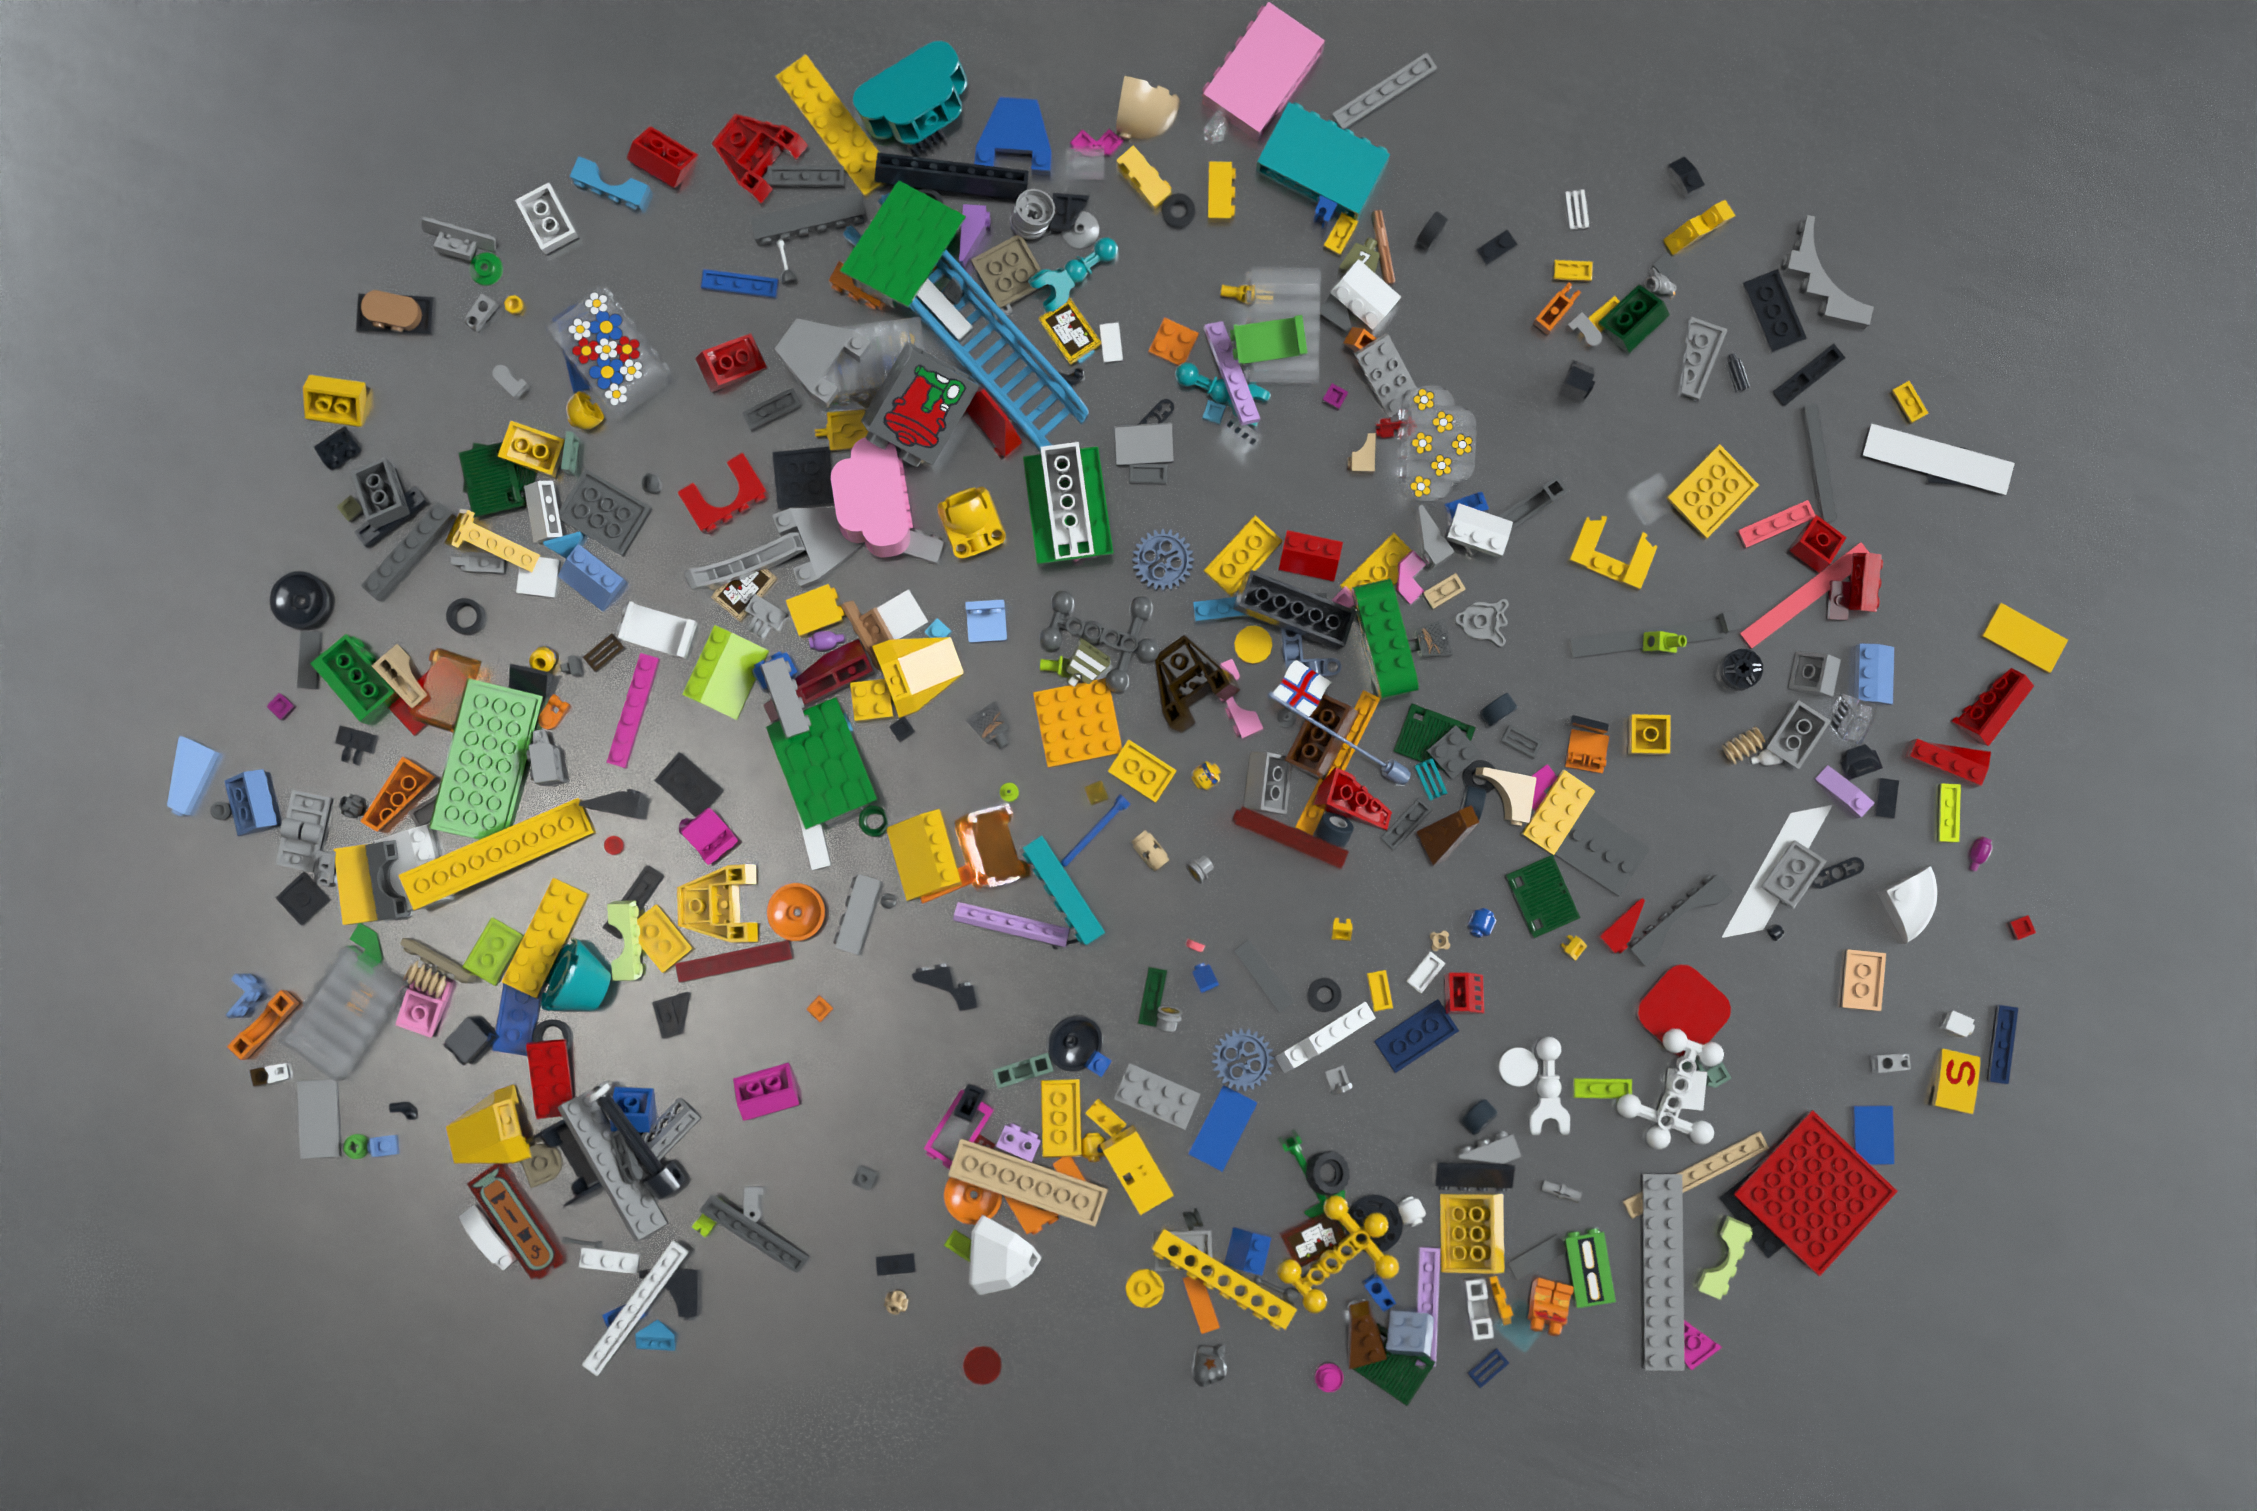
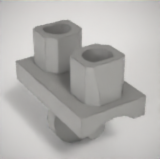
M316 850L313 882H317V885L329 886V883H333L336 851L322 852Z

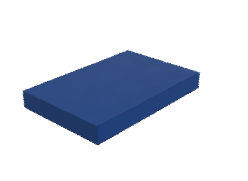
M1853 1106L1854 1150L1870 1165L1895 1164L1893 1106Z

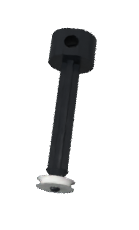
M609 1080L595 1086L585 1098L588 1097L590 1099L589 1102L598 1100V1105L602 1107L650 1172L643 1179V1183L655 1200L659 1201L678 1189L684 1183L686 1177L673 1160H668L663 1164L660 1163L614 1101L612 1094L607 1093L612 1085H608Z

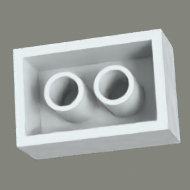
M550 183L515 200L545 255L579 237Z

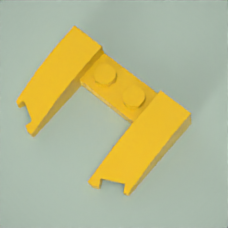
M1601 516V520L1593 521L1586 517L1568 561L1639 591L1657 546L1652 547L1645 539L1648 535L1642 532L1629 565L1595 551L1607 517Z

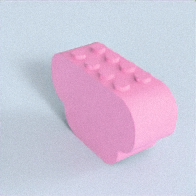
M862 438L853 446L851 458L838 462L831 472L835 510L841 534L850 542H865L870 553L877 557H891L903 553L910 543L909 529L913 528L911 513L908 511L910 510L908 494L905 493L907 492L905 475H903L902 459L897 456L894 444L889 442L886 449H882L869 442L866 438Z

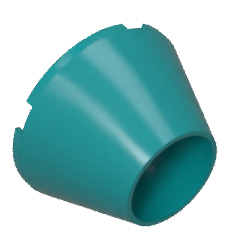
M572 938L571 945L566 944L558 955L546 981L549 984L547 993H542L541 1007L543 1010L595 1011L602 1002L610 983L611 973L579 939Z

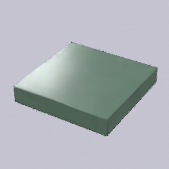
M566 431L561 469L567 475L574 476L580 439L574 432Z

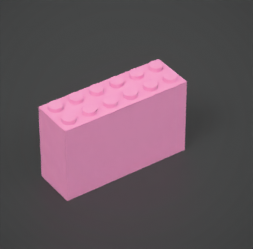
M1270 2L1266 6H1261L1257 12L1258 17L1255 22L1251 21L1248 24L1245 36L1238 38L1235 43V50L1233 52L1229 51L1224 59L1225 63L1222 68L1219 66L1213 74V81L1211 83L1208 81L1202 90V104L1257 142L1323 52L1325 43L1324 39Z

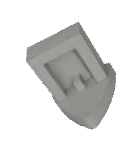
M1343 1065L1325 1071L1331 1088V1094L1343 1093L1353 1087L1352 1083L1348 1080Z

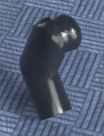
M1076 368L1069 375L1059 372L1070 386L1079 383L1084 378V370L1081 368Z

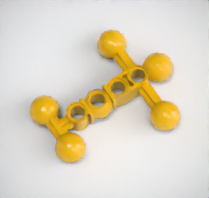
M1340 1196L1329 1197L1323 1206L1326 1216L1333 1220H1339L1350 1234L1339 1243L1338 1247L1335 1246L1333 1250L1325 1251L1320 1256L1317 1264H1313L1309 1268V1272L1304 1278L1301 1277L1302 1269L1299 1263L1291 1259L1280 1263L1277 1269L1278 1277L1284 1283L1293 1284L1303 1296V1306L1310 1313H1320L1327 1305L1326 1295L1321 1290L1312 1289L1311 1286L1320 1285L1325 1280V1277L1328 1278L1330 1274L1340 1272L1347 1260L1352 1259L1363 1249L1374 1260L1375 1272L1379 1277L1383 1279L1395 1277L1399 1271L1398 1261L1391 1255H1384L1370 1239V1236L1381 1237L1387 1232L1389 1226L1385 1216L1380 1213H1372L1366 1217L1364 1227H1360L1347 1213L1348 1204L1345 1199ZM1362 1233L1366 1235L1367 1239L1365 1241H1358L1356 1238L1357 1234ZM1349 1246L1352 1251L1349 1254H1345L1341 1248ZM1329 1258H1334L1337 1264L1330 1266L1326 1261ZM1318 1270L1322 1273V1276L1315 1278L1312 1276V1272Z

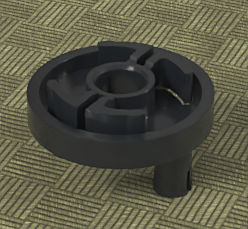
M1370 1194L1358 1198L1349 1207L1347 1213L1360 1227H1364L1366 1217L1372 1213H1380L1386 1217L1389 1226L1387 1232L1381 1237L1370 1236L1372 1242L1381 1252L1389 1250L1398 1242L1403 1231V1220L1399 1213V1208L1393 1201L1381 1195ZM1345 1228L1346 1234H1347V1236H1348L1350 1233H1349V1231ZM1362 1233L1356 1236L1358 1241H1365L1367 1239L1366 1235Z

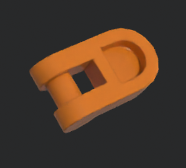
M553 694L539 715L538 722L540 726L547 730L554 729L569 709L570 704L566 701L562 702L557 695ZM554 706L559 708L557 714L552 711Z

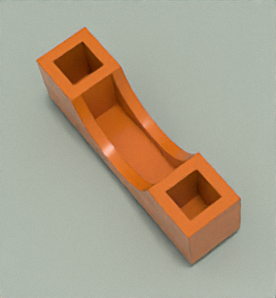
M280 990L269 1001L263 1013L248 1028L240 1032L227 1048L240 1060H247L300 1003L287 990Z

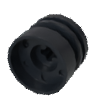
M1749 649L1732 651L1720 661L1718 666V677L1721 683L1732 691H1744L1754 686L1763 674L1761 658ZM1742 665L1743 668L1746 669V671L1743 673H1741V670L1738 669V667Z

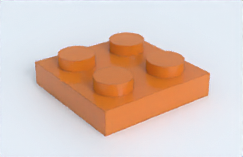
M1164 317L1148 353L1179 366L1187 361L1199 333Z

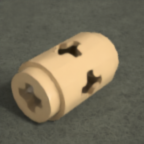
M1146 830L1131 841L1134 845L1132 846L1133 849L1150 869L1152 868L1156 871L1169 861L1168 854L1153 835L1147 833Z

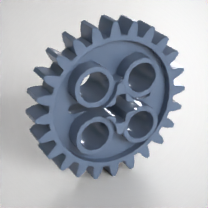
M1164 529L1161 530V534L1154 530V536L1147 533L1148 539L1146 540L1141 537L1140 540L1143 544H1136L1139 551H1133V554L1137 556V558L1132 559V562L1137 563V565L1133 566V569H1139L1136 576H1143L1141 583L1147 580L1148 588L1154 584V590H1157L1158 586H1161L1162 591L1165 590V586L1172 590V584L1179 587L1178 581L1180 580L1185 583L1186 580L1183 576H1190L1187 569H1193V566L1189 564L1194 561V558L1189 557V555L1193 554V551H1187L1190 543L1184 545L1185 537L1179 540V533L1172 536V530H1169L1168 534H1165ZM1163 543H1170L1172 549L1165 552L1161 549V545ZM1174 551H1178V554L1167 558L1166 564L1161 562L1154 568L1148 569L1150 565L1160 561V556L1166 558ZM1152 552L1155 554V559L1147 561L1144 557L1145 554ZM1173 559L1181 561L1182 564L1179 568L1171 566ZM1158 568L1165 571V575L1161 578L1156 577L1154 574Z
M1240 1028L1239 1034L1232 1030L1231 1037L1226 1033V1040L1219 1039L1221 1046H1214L1218 1052L1212 1053L1213 1056L1217 1057L1216 1060L1211 1061V1063L1217 1064L1213 1071L1220 1072L1217 1078H1224L1222 1084L1229 1082V1089L1235 1085L1236 1091L1239 1090L1240 1086H1242L1244 1092L1247 1090V1086L1254 1090V1084L1260 1087V1080L1267 1081V1078L1264 1076L1265 1074L1271 1075L1268 1068H1272L1274 1065L1269 1063V1061L1273 1060L1274 1057L1269 1056V1053L1273 1049L1266 1048L1269 1042H1262L1264 1036L1259 1039L1257 1038V1031L1250 1035V1029L1247 1030L1246 1034L1243 1033L1242 1028ZM1245 1043L1253 1044L1254 1051L1252 1053H1247L1244 1050ZM1227 1049H1233L1236 1052L1234 1059L1226 1057ZM1256 1053L1259 1054V1057L1247 1060L1245 1062L1246 1065L1238 1063L1230 1067L1227 1066V1063L1239 1060L1241 1058L1240 1055L1245 1058ZM1252 1061H1257L1260 1064L1259 1071L1251 1070L1250 1063ZM1234 1067H1239L1242 1070L1241 1077L1237 1078L1232 1075Z

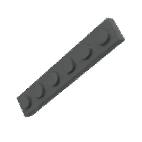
M712 1194L700 1209L701 1213L796 1274L808 1260L807 1255Z

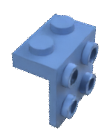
M236 973L231 978L245 993L227 1012L226 1016L228 1018L243 1017L249 1010L247 1008L249 1004L256 1002L261 996L260 992L263 988L256 983L258 981L257 978L250 973Z

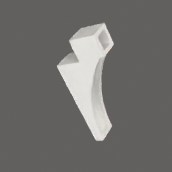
M1364 1002L1275 1056V1059L1283 1072L1286 1073L1374 1020L1375 1016L1368 1004Z

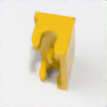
M1097 1099L1085 1112L1111 1137L1119 1134L1126 1126V1123L1100 1099Z

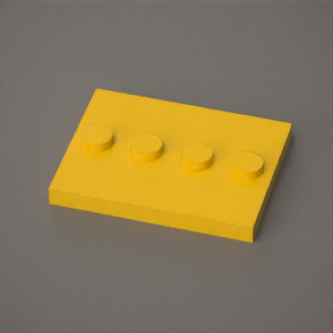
M1719 444L1666 499L1707 539L1759 484Z

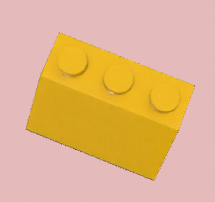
M309 375L303 386L305 419L361 427L366 403V383Z

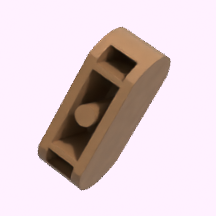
M372 290L364 296L361 303L363 315L373 323L372 326L377 328L388 326L396 332L410 331L416 328L421 321V308L410 297Z

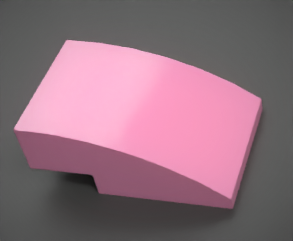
M446 977L445 982H447V985L438 999L435 998L436 992L433 995H429V989L423 992L421 990L422 985L416 988L415 982L410 984L406 990L395 1025L432 1038L448 1002L455 980Z

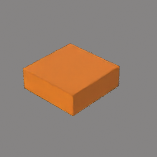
M820 995L806 1008L819 1022L834 1009Z

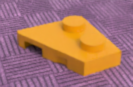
M1497 1275L1490 1277L1491 1292L1503 1325L1511 1324L1513 1312L1510 1305H1506L1505 1299L1507 1296L1503 1287H1500Z

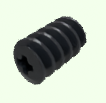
M939 129L918 143L905 145L912 157L914 153L920 157L919 150L926 153V146L933 149L932 142L939 145V138L946 141V137L942 129Z

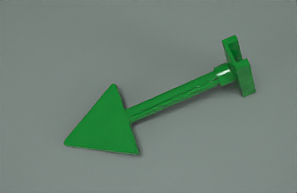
M1295 1129L1291 1131L1294 1135L1293 1137L1290 1136L1285 1141H1283L1282 1137H1279L1278 1140L1285 1152L1289 1150L1291 1155H1294L1305 1174L1307 1162L1299 1146L1303 1142ZM1340 1191V1193L1331 1196H1340L1345 1199V1191ZM1315 1193L1319 1203L1306 1209L1304 1214L1320 1222L1327 1218L1323 1206L1329 1197ZM1332 1219L1339 1235H1344L1343 1224L1339 1220L1334 1221Z

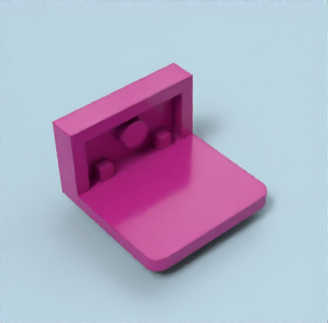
M711 808L704 810L681 830L682 835L699 852L708 865L716 861L725 851L731 849L738 842L730 828Z

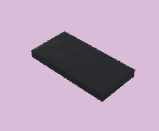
M1778 269L1742 283L1770 353L1807 339Z
M358 293L356 332L433 335L435 297L401 295L412 298L420 306L422 317L416 328L410 331L396 332L388 326H384V328L372 326L373 323L363 315L361 303L366 294Z

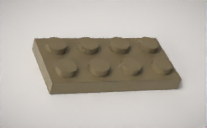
M403 938L400 942V945L404 947L403 951L410 955L421 956V961L429 965H437L436 969L444 974L455 975L453 979L466 984L468 982H475L477 975L411 938Z

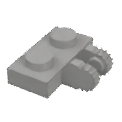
M754 594L745 608V611L753 615L746 629L751 631L757 619L762 620L764 623L757 631V636L761 637L768 625L778 630L787 613Z

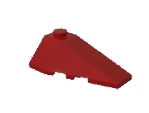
M1337 767L1334 768L1318 787L1314 805L1329 812L1387 830L1392 812L1378 798H1374L1365 786H1361L1352 774Z

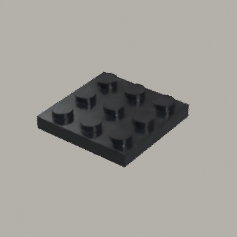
M829 446L772 452L778 509L835 504L831 484L832 465Z

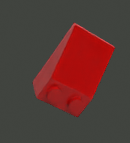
M751 333L703 350L695 358L711 392L730 386L767 368Z

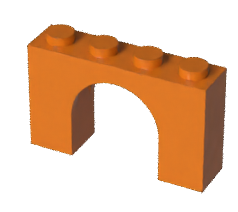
M1062 1157L1053 1163L1057 1172L1086 1181L1072 1157ZM1003 1195L1026 1234L1031 1232L1034 1235L1042 1230L1041 1226L1048 1222L1050 1225L1059 1219L1058 1215L1060 1214Z

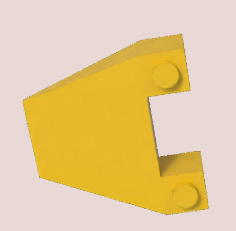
M727 865L677 887L678 926L730 943L758 942L757 923H740L739 885L756 884V865Z

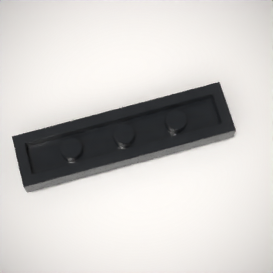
M416 486L404 494L410 512L409 515L377 529L366 522L354 531L366 548L427 503V500Z
M646 864L621 901H636V906L640 910L663 875ZM607 920L603 929L619 939L622 933L615 926L608 924Z

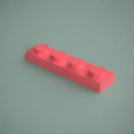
M1809 500L1742 528L1738 530V534L1744 547L1748 548L1812 520L1815 513Z

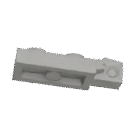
M466 552L462 553V557H451V565L461 566V571L504 574L505 560L491 553Z

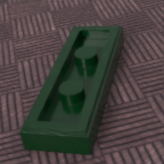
M1148 967L1138 1024L1157 1026L1158 1008L1161 1006L1167 970Z

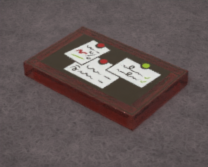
M1325 1212L1280 1234L1291 1258L1299 1263L1301 1268L1320 1259V1256L1325 1251L1333 1250L1335 1246L1338 1247L1339 1243L1346 1237L1339 1221L1330 1219L1326 1216Z

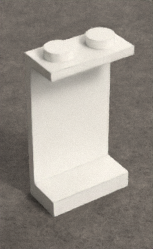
M629 601L628 605L624 606L622 616H624L623 623H619L617 628L619 639L683 659L687 658L697 627L696 621L640 606Z

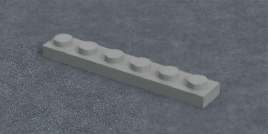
M1425 53L1332 113V116L1339 127L1344 130V128H1348L1436 71L1437 66L1429 54Z

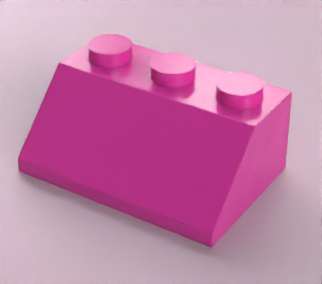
M789 1062L733 1078L737 1106L743 1121L799 1105L797 1089Z

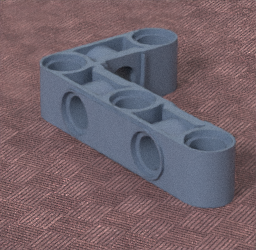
M1281 628L1285 672L1291 663L1297 660L1324 678L1334 677L1339 674L1342 665L1338 659H1303L1301 635L1296 634L1294 637H1288L1286 629ZM1335 663L1338 669L1336 672H1330L1327 665Z

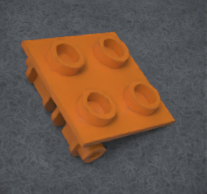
M1571 729L1565 767L1603 773L1607 761L1605 759L1609 736Z

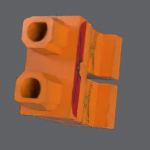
M1542 1278L1534 1280L1532 1282L1529 1314L1527 1320H1531L1530 1330L1541 1332L1543 1324L1549 1325V1335L1559 1336L1562 1327L1567 1324L1568 1307L1574 1287L1561 1283L1555 1284L1553 1281Z

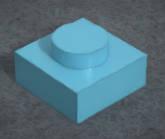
M937 618L924 633L930 638L947 637L951 630Z

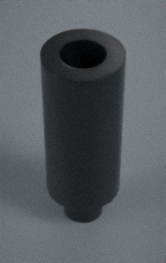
M1736 353L1729 354L1730 362L1727 364L1736 391L1740 392L1750 388L1741 358L1737 359Z

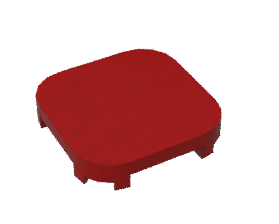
M1683 964L1672 966L1666 970V973L1637 1005L1638 1022L1662 1044L1665 1033L1671 1029H1680L1686 1034L1687 1039L1702 1045L1709 1043L1725 1025L1731 1014V1006L1727 997L1696 969ZM1683 1050L1679 1053L1673 1054H1675L1678 1057L1684 1056L1686 1051Z

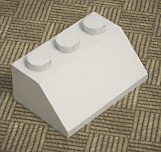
M1359 259L1330 291L1372 330L1384 319L1401 298L1397 292Z
M1458 503L1446 540L1501 558L1508 542L1513 522Z

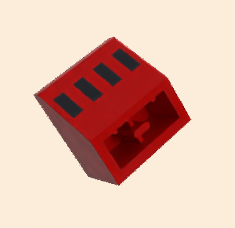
M1474 973L1446 974L1444 976L1446 1014H1484L1483 975Z

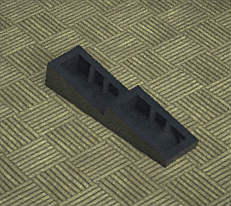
M1833 343L1773 392L1786 406L1846 359V357Z

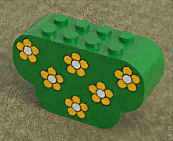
M1391 578L1352 587L1357 626L1373 684H1375L1379 699L1383 700L1418 691V678Z

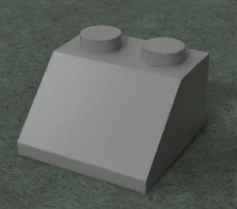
M1796 651L1789 689L1833 697L1841 659L1829 654Z

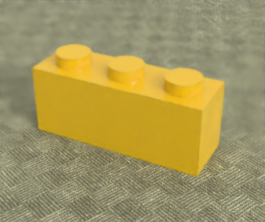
M1209 162L1208 222H1231V217H1235V205H1231V198H1235V187H1232V179H1235L1236 168H1232V162Z

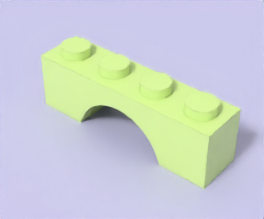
M613 901L607 904L608 924L615 926L622 933L624 950L617 959L611 961L612 980H636L641 977L643 972V966L640 963L642 949L638 938L640 927L637 924L639 909L636 906V901Z
M1727 1216L1720 1232L1721 1237L1728 1245L1727 1257L1718 1267L1704 1269L1697 1285L1699 1291L1720 1300L1722 1295L1727 1294L1729 1284L1727 1283L1730 1277H1734L1737 1267H1735L1737 1260H1741L1744 1255V1244L1749 1242L1752 1236L1751 1227L1748 1224Z

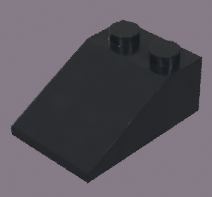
M627 788V792L619 791L580 801L579 806L641 820L646 797L642 796L638 790Z

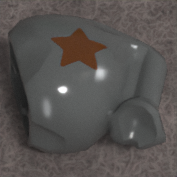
M1201 1345L1195 1350L1192 1362V1375L1200 1387L1210 1386L1225 1378L1227 1368L1222 1360L1224 1357L1223 1353L1225 1352L1223 1345L1216 1347Z

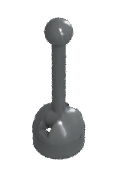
M1259 1276L1254 1278L1256 1284L1265 1285L1284 1294L1285 1301L1294 1305L1299 1294L1298 1290L1290 1288L1284 1291L1263 1281Z

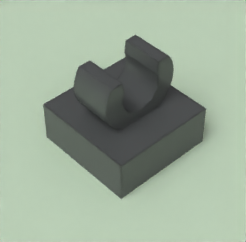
M567 656L568 663L560 664L561 672L567 673L571 671V675L574 677L582 675L578 656Z

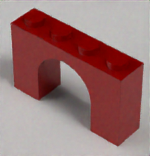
M743 452L726 462L739 485L736 499L728 506L714 507L708 504L694 482L677 492L702 533H711L717 529L716 525L721 522H729L733 519L734 514L738 512L741 514L747 511L752 503L756 502L757 504L766 499L765 496L768 493Z

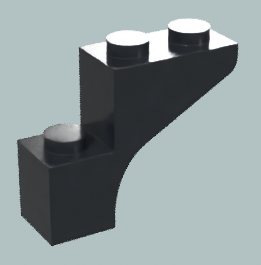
M946 963L934 965L935 969L927 970V967L915 969L916 973H912L914 981L949 992L957 1003L958 1011L978 1008L974 985L964 982L958 984V988H955L951 966H946Z

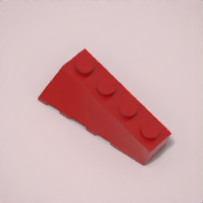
M2010 668L1992 684L1993 687L1988 692H1983L1976 703L1972 706H1967L1964 709L1965 712L1959 718L1956 716L1952 720V723L1988 747L2034 687L2026 674Z
M1917 738L1912 740L1905 758L1974 787L1982 786L1988 772L1991 752L1930 743Z

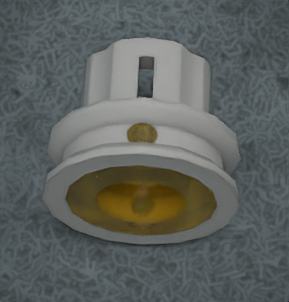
M1202 855L1197 861L1191 859L1190 863H1186L1188 872L1198 883H1203V879H1208L1207 873L1214 869L1212 862L1205 855Z
M1169 1006L1159 1007V1013L1157 1014V1017L1160 1019L1159 1028L1163 1031H1176L1177 1022L1181 1021L1180 1015H1182V1011Z

